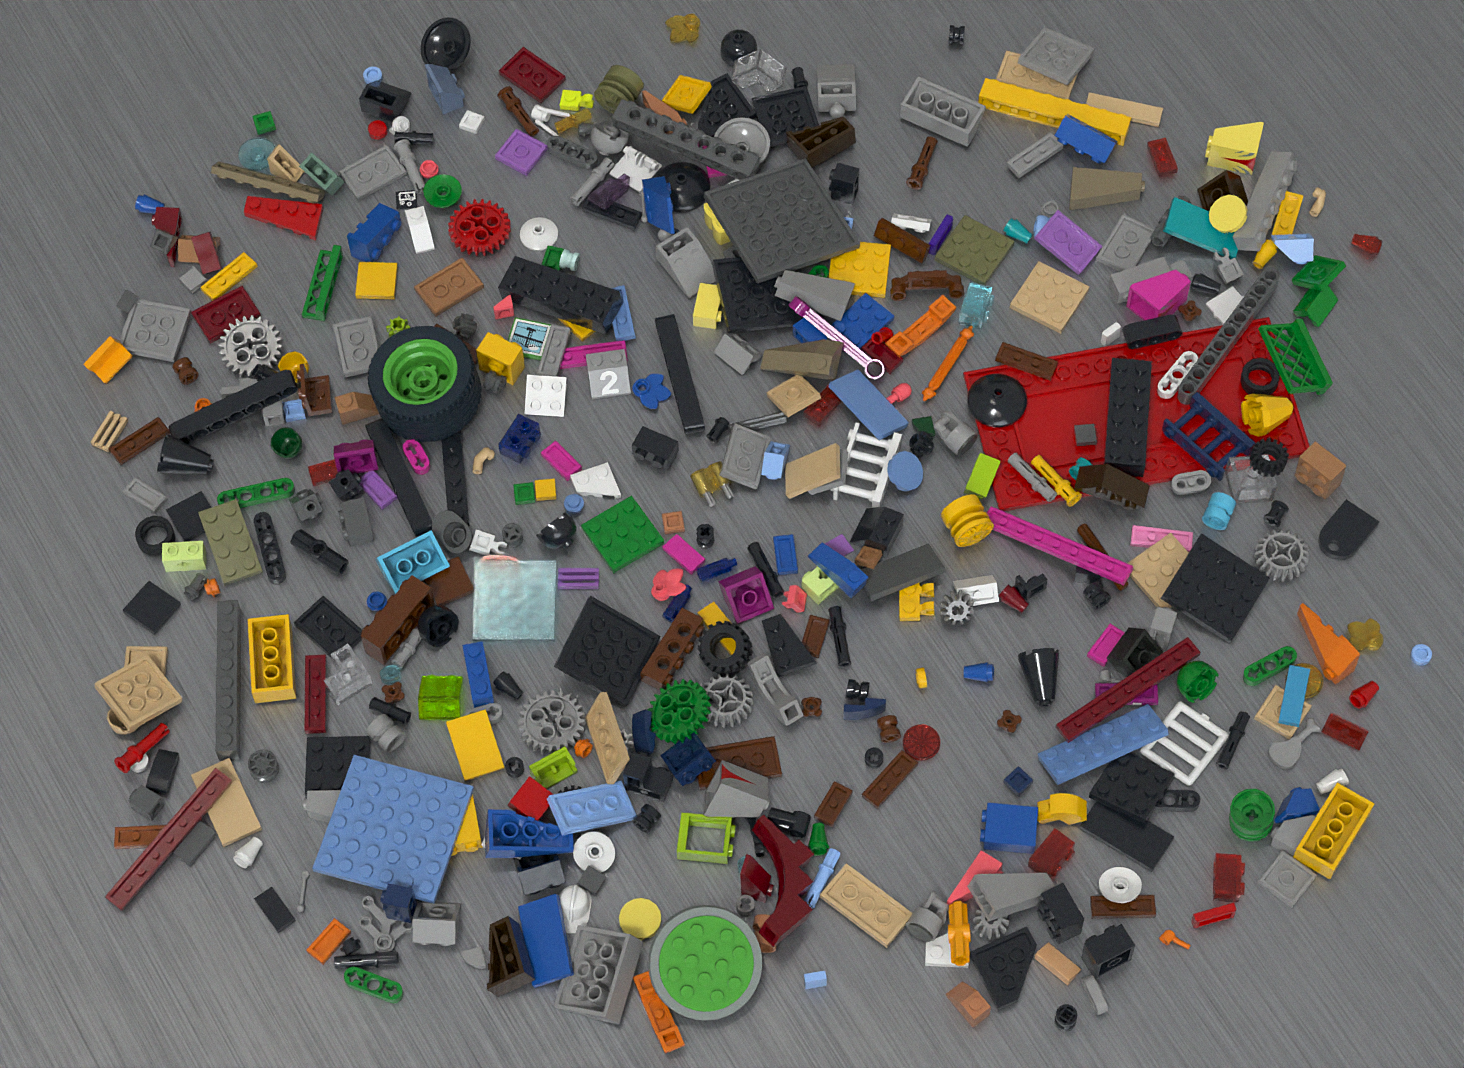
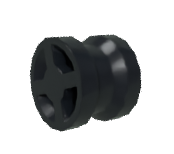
M950 25L948 44L957 42L963 45L965 26L955 27Z

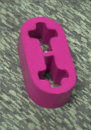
M415 439L407 440L403 444V452L407 461L416 474H426L430 470V462L426 453ZM409 447L415 449L416 454H413ZM417 460H420L424 467L418 465Z

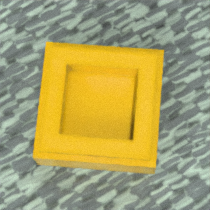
M555 479L535 480L536 501L556 499Z

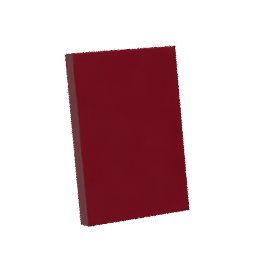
M522 47L498 70L499 75L541 104L566 80L564 74L525 47Z
M243 286L191 312L192 317L210 344L220 339V336H226L223 330H231L229 323L234 326L237 325L235 319L243 322V316L246 317L247 321L250 320L251 315L256 319L261 316V313Z

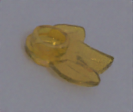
M687 14L685 17L676 15L665 22L668 27L673 29L670 35V41L682 42L686 39L689 43H692L699 36L700 19L695 14Z
M1369 618L1365 624L1356 621L1347 625L1348 631L1352 636L1348 641L1357 651H1363L1366 648L1375 651L1383 645L1384 639L1380 633V625L1377 621Z

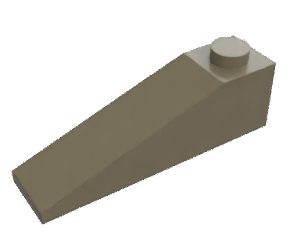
M823 339L764 350L760 369L834 381L843 342Z

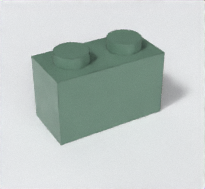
M312 152L299 166L332 196L345 183L344 180Z

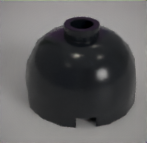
M743 29L730 31L721 41V57L729 66L738 65V68L749 66L755 61L757 55V42L754 36Z
M568 511L563 513L565 517H557L542 529L541 533L536 535L545 547L550 549L563 547L566 549L574 542L572 538L575 536L577 528L574 519Z
M430 606L421 614L418 620L417 628L419 635L426 643L433 647L444 646L452 639L449 636L452 635L453 631L457 632L459 619L451 609L445 606Z

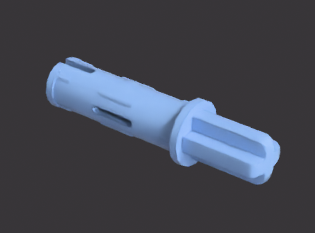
M830 848L823 863L819 864V870L804 898V901L809 903L811 897H813L809 905L811 908H815L831 874H834L833 869L840 857V852L836 849Z

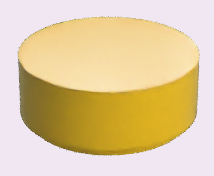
M924 667L916 668L915 675L918 688H927Z

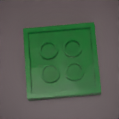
M632 495L581 525L582 531L613 574L664 544V539Z

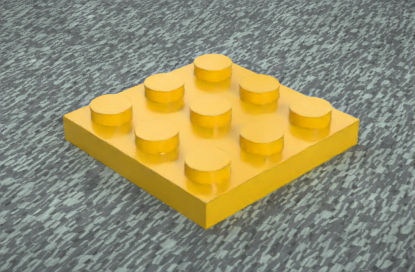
M860 242L858 249L831 258L829 278L854 283L851 295L863 296L867 293L870 297L885 298L891 245Z

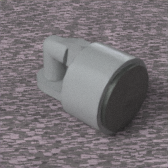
M944 411L941 414V418L933 425L941 439L945 441L944 444L957 456L966 453L978 438V434L967 423H962L950 411Z
M934 890L929 894L922 907L915 908L906 923L908 931L916 938L925 942L935 940L946 921L947 911L949 910L948 903L937 897V892ZM930 904L938 908L936 913L928 910Z

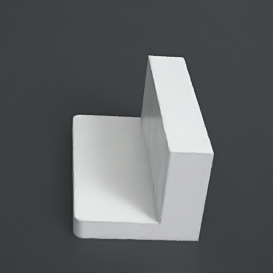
M993 575L953 581L956 595L959 590H962L963 596L969 594V600L974 602L973 606L999 602L997 582Z

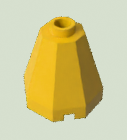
M1249 394L1244 398L1247 400L1241 403L1242 420L1245 425L1249 424L1251 427L1248 429L1249 433L1258 437L1266 435L1291 416L1293 411L1291 401L1281 396Z

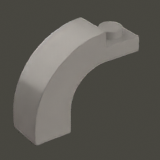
M240 378V385H229L221 388L222 399L259 381L251 378ZM281 400L262 409L265 426L285 424Z
M763 653L747 663L753 675L751 678L758 692L780 722L788 726L804 716L797 699L787 692L778 679L767 654Z

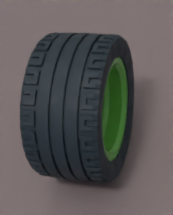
M434 326L408 328L388 338L381 344L371 359L368 370L369 376L367 378L370 393L380 417L387 423L389 429L398 436L408 440L415 439L417 442L438 441L462 430L476 414V410L479 407L478 404L481 401L482 388L480 378L470 350L463 343V340L459 339L452 332Z

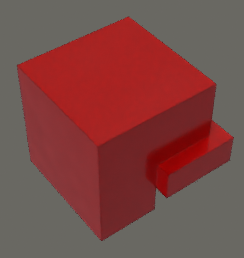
M529 776L510 800L508 807L516 812V814L525 817L529 816L540 821L550 808L547 798L549 795H553V793Z

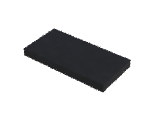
M1097 801L1087 814V821H1083L1079 829L1150 872L1154 870L1174 840V836L1151 822L1147 821L1144 824Z

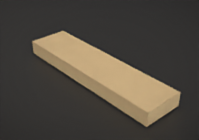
M1090 92L1086 102L1091 107L1106 109L1113 113L1131 117L1132 122L1159 127L1163 108Z

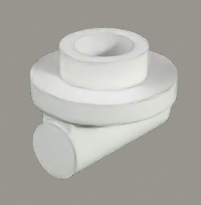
M398 116L393 120L389 131L393 135H395V131L409 132L410 122L406 117Z

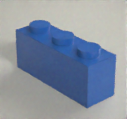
M1069 114L1065 115L1054 135L1058 138V142L1074 146L1076 152L1090 155V159L1099 164L1107 162L1118 142Z
M483 641L462 645L474 708L494 703Z

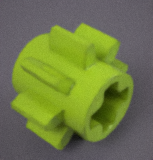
M400 316L393 320L390 319V325L386 326L389 338L402 330L411 328L408 325V320H403Z

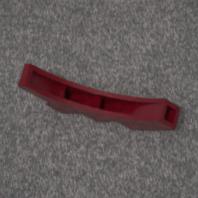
M763 815L757 820L752 831L769 852L776 868L779 885L775 910L764 922L758 933L770 945L775 947L804 923L813 910L801 897L807 893L813 883L802 869L808 865L814 853L800 840L793 843L772 821Z

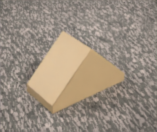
M277 144L267 158L271 174L279 178L297 182L304 173L299 167L300 164L280 144Z

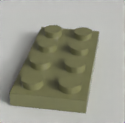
M237 499L198 512L224 586L263 573Z

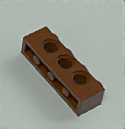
M681 608L642 669V682L659 691L660 688L665 689L667 683L672 684L674 673L682 668L685 661L684 658L694 649V642L697 637L699 638L703 635L702 632L705 627L702 617ZM683 632L689 633L688 636H681L680 634ZM674 648L679 650L676 653L670 652ZM661 665L669 666L666 669L659 668Z

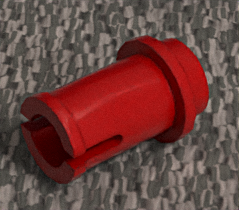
M883 327L880 331L873 333L871 339L873 343L880 344L887 342L894 334L890 328Z

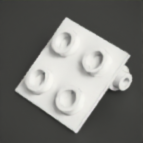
M626 146L623 150L625 155L609 174L641 192L643 189L642 179L652 178L662 167V164L651 159L641 151L634 149L632 146Z
M527 375L524 414L564 417L567 377Z

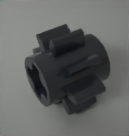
M924 431L920 435L914 434L909 441L910 451L919 457H922L923 454H930L934 448L933 438Z

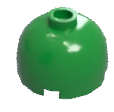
M1192 661L1180 669L1176 681L1177 688L1189 702L1195 703L1194 700L1198 698L1202 701L1215 689L1217 685L1215 679L1219 675L1217 670L1206 662Z

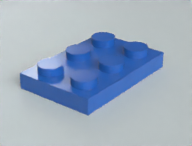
M865 293L843 314L841 321L836 320L832 326L861 349L871 339L873 333L880 331L883 327H887L894 320L895 316Z

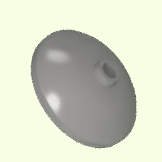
M731 119L722 124L714 137L720 138L727 144H735L740 149H745L746 152H754L759 157L760 164L766 159L770 150L768 132L759 122L753 119ZM724 153L717 154V156L725 155ZM736 160V161H734V163H736V164H739V163L742 162L741 160Z

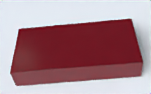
M211 231L191 237L202 273L206 274L222 269Z
M870 339L861 348L872 359L881 360L885 364L886 372L889 374L903 363V358L898 357L883 342L875 344Z

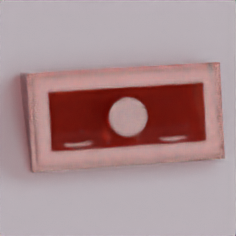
M1331 712L1321 732L1360 750L1369 730Z

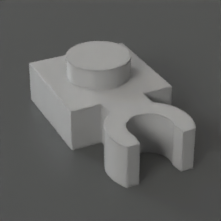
M1225 247L1222 249L1224 257H1220L1215 252L1213 258L1221 264L1217 266V270L1226 285L1243 277L1244 274L1236 259H1229V251Z

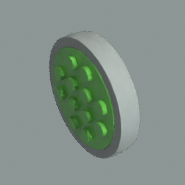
M694 906L671 916L655 934L648 956L649 977L658 997L667 1007L679 1015L695 1020L720 1019L739 1010L755 992L762 972L761 949L750 926L737 914L718 906Z

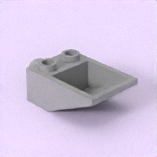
M854 64L817 65L818 112L830 111L831 117L836 119L843 117L845 111H856Z
M688 227L674 235L662 229L659 230L658 238L662 242L656 245L655 258L688 299L698 294L700 283L712 285L716 283L712 262L699 240Z

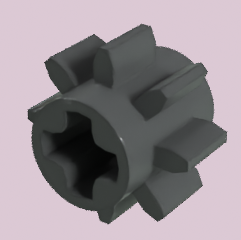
M461 313V316H457L453 321V329L457 330L455 335L462 338H469V335H473L477 329V323L473 321L474 316Z

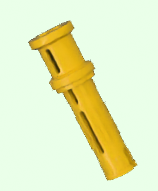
M1037 455L1031 461V464L1052 484L1057 495H1061L1065 499L1068 507L1075 505L1081 499L1082 494L1076 492L1070 486L1071 483L1068 480H1063L1041 455Z

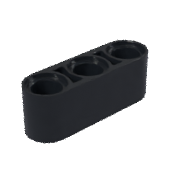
M1166 315L1131 323L1122 329L1129 349L1168 342L1182 336V330L1176 315Z

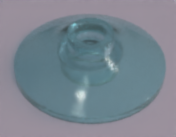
M265 138L249 139L241 145L238 151L239 161L249 170L258 171L269 167L267 158L275 146Z

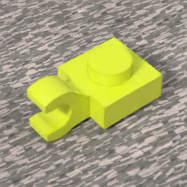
M563 90L560 109L579 111L580 107L593 108V95L584 94L582 96L581 91Z

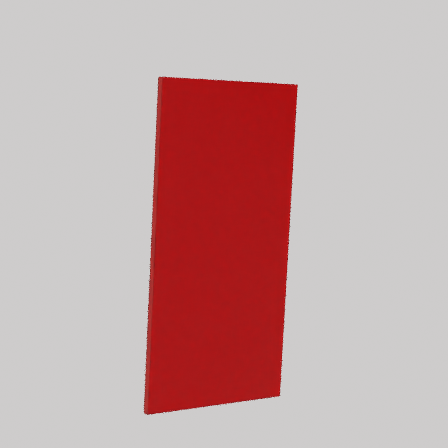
M1270 318L1255 319L1200 392V395L1252 439L1255 444L1256 442L1260 443L1261 439H1264L1265 442L1267 438H1271V442L1275 439L1278 440L1276 444L1279 445L1281 442L1283 444L1282 448H1287L1288 459L1298 458L1310 446L1294 395L1288 393L1281 376H1279L1278 386L1271 396L1288 398L1293 405L1291 416L1266 435L1259 437L1250 434L1248 429L1251 427L1249 424L1245 425L1242 420L1241 403L1246 401L1247 399L1244 398L1246 395H1249L1242 388L1240 382L1243 367L1247 362L1256 358H1264L1273 362L1258 330L1261 325H1271ZM1223 325L1183 332L1182 336L1178 339L1137 349H1129L1126 343L1050 356L1047 358L1058 361L1051 381L1008 365L963 372L967 393L973 383L979 378L989 374H1004L1016 379L1023 386L1027 395L1026 410L1023 416L1012 425L990 427L975 419L983 454L1000 461L992 481L998 509L1010 511L1065 500L1061 495H1057L1054 500L1047 502L1038 491H1034L1032 485L1007 462L1014 453H1018L1040 477H1044L1031 464V461L1037 455H1041L1063 480L1066 479L1071 483L1070 486L1073 489L1075 488L1076 480L1069 474V469L1071 466L1076 465L1078 458H1084L1092 465L1103 464L1112 358L1152 361L1145 469L1143 477H1132L1151 485L1172 481L1174 476L1181 473L1199 470L1207 472L1201 464L1174 440L1167 438L1162 431L1163 422L1166 418L1174 424L1191 409L1190 404L1185 405L1179 402L1178 391L1169 399L1161 398L1157 393V387L1160 380L1184 352L1192 351L1197 354L1199 359ZM1267 331L1269 336L1274 339L1276 338L1275 334ZM1275 346L1276 351L1280 353L1279 348ZM1186 360L1184 367L1186 368L1187 364L1193 360ZM1253 370L1248 375L1249 380L1259 386L1268 385L1272 380V377L1263 370ZM1179 371L1172 373L1174 378L1180 379L1183 377V374ZM1169 382V385L1166 388L1163 387V390H1170V385L1172 383ZM1195 415L1179 430L1188 437L1205 422V419L1200 415ZM1094 424L1097 439L1096 445L1076 446L1074 425ZM1210 427L1194 443L1203 449L1220 433L1214 427ZM1225 440L1209 456L1218 462L1235 446L1230 441ZM1239 453L1223 468L1225 471L1249 467L1250 456L1247 457L1243 453ZM1262 455L1268 461H1276L1271 455ZM1046 479V483L1055 491V488ZM1080 492V493L1082 494V497L1092 496V495H1089V494Z

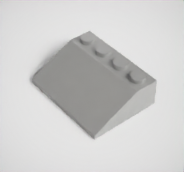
M578 925L570 950L574 975L561 980L554 1008L604 1022L619 1024L643 941L627 933Z

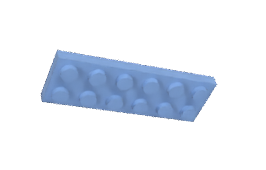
M1146 704L1084 732L1069 743L1064 741L1038 753V760L1056 784L1059 785L1169 735L1168 728L1152 708Z

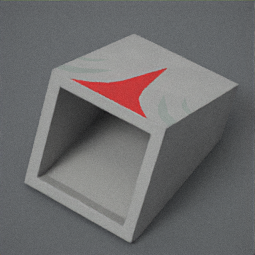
M722 760L705 791L704 816L759 817L763 810L766 811L770 802L768 798L770 791L768 778Z

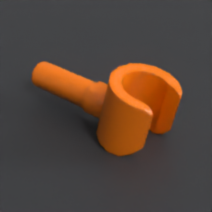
M1166 930L1159 937V940L1165 945H1169L1173 941L1186 949H1189L1191 946L1178 939L1171 930Z

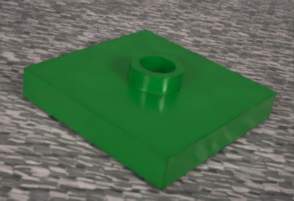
M1315 255L1313 261H1309L1292 278V282L1296 286L1323 291L1346 265L1344 261Z

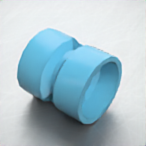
M1213 493L1208 502V507L1203 514V523L1215 530H1225L1229 523L1230 515H1232L1235 509L1236 501L1227 494Z

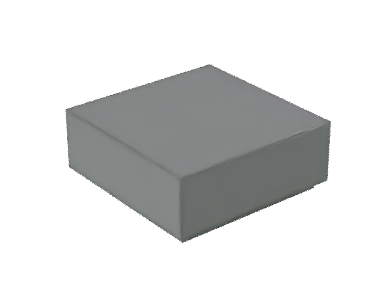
M195 267L179 278L180 282L192 294L207 282L206 278Z

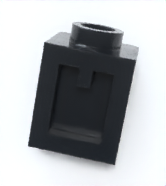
M1042 573L1039 576L1031 577L1025 583L1022 577L1018 575L1015 578L1014 587L1027 601L1047 588L1048 579Z

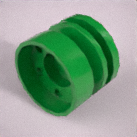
M1245 789L1233 798L1230 806L1229 824L1232 832L1239 839L1247 842H1257L1266 838L1271 832L1275 817V805L1271 797L1258 789ZM1250 816L1254 817L1253 821H1249Z

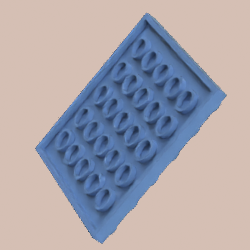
M354 755L314 862L313 871L381 890H386L388 883L412 888L416 899L435 904L474 791V786Z

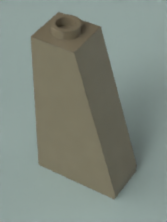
M1073 167L1069 210L1139 200L1140 193L1145 190V181H1142V173Z

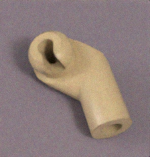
M485 447L474 457L472 469L474 474H482L483 462L486 459L492 460L494 458V450Z

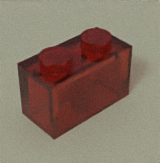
M1054 828L1029 858L1028 867L1036 873H1047L1050 879L1052 876L1057 877L1063 868L1061 865L1065 861L1069 862L1074 856L1075 842Z
M1215 854L1213 860V901L1239 902L1240 895H1244L1245 883L1241 882V875L1245 873V863L1241 862V855Z

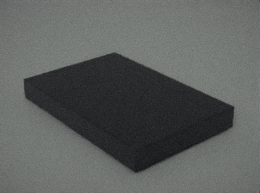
M324 596L317 600L294 622V625L336 663L362 640V629Z

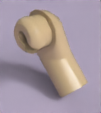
M1316 187L1312 193L1317 198L1309 211L1313 217L1319 215L1325 203L1326 192L1319 187Z

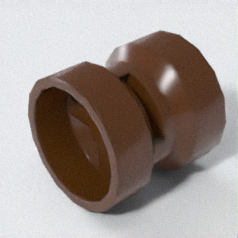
M188 357L178 359L172 366L174 372L179 375V380L183 385L193 383L199 376L198 371L192 367L193 364Z
M887 715L877 720V726L881 730V742L890 743L901 738L900 730L896 727L898 725L896 716Z

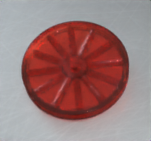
M919 724L912 726L904 734L903 748L913 759L928 760L939 751V734L928 725Z

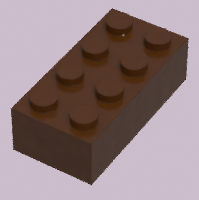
M413 575L408 580L402 582L399 591L395 595L390 596L387 605L383 610H379L376 613L372 623L363 628L361 639L366 654L384 666L400 648V644L405 642L413 629L417 628L421 614L430 606L435 605L431 587Z

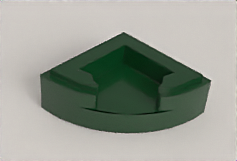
M931 416L912 419L914 429L919 432L924 431L930 434V437L935 436Z

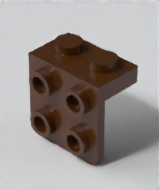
M300 364V370L297 371V379L301 384V388H298L299 399L302 400L303 409H307L309 416L333 413L329 375L309 378L305 365Z

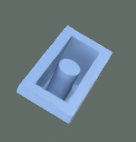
M1310 233L1271 235V240L1296 264H1306L1307 261H1313L1314 238Z
M770 442L764 453L761 475H765L766 478L773 480L782 477L789 454V444Z

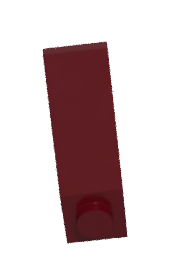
M156 207V213L152 215V226H155L156 230L162 229L178 236V238L180 237L182 224L180 208ZM178 239L169 253L166 254L171 267H175Z
M746 854L740 873L741 896L749 895L756 901L766 903L767 897H771L774 890L772 876L751 855Z

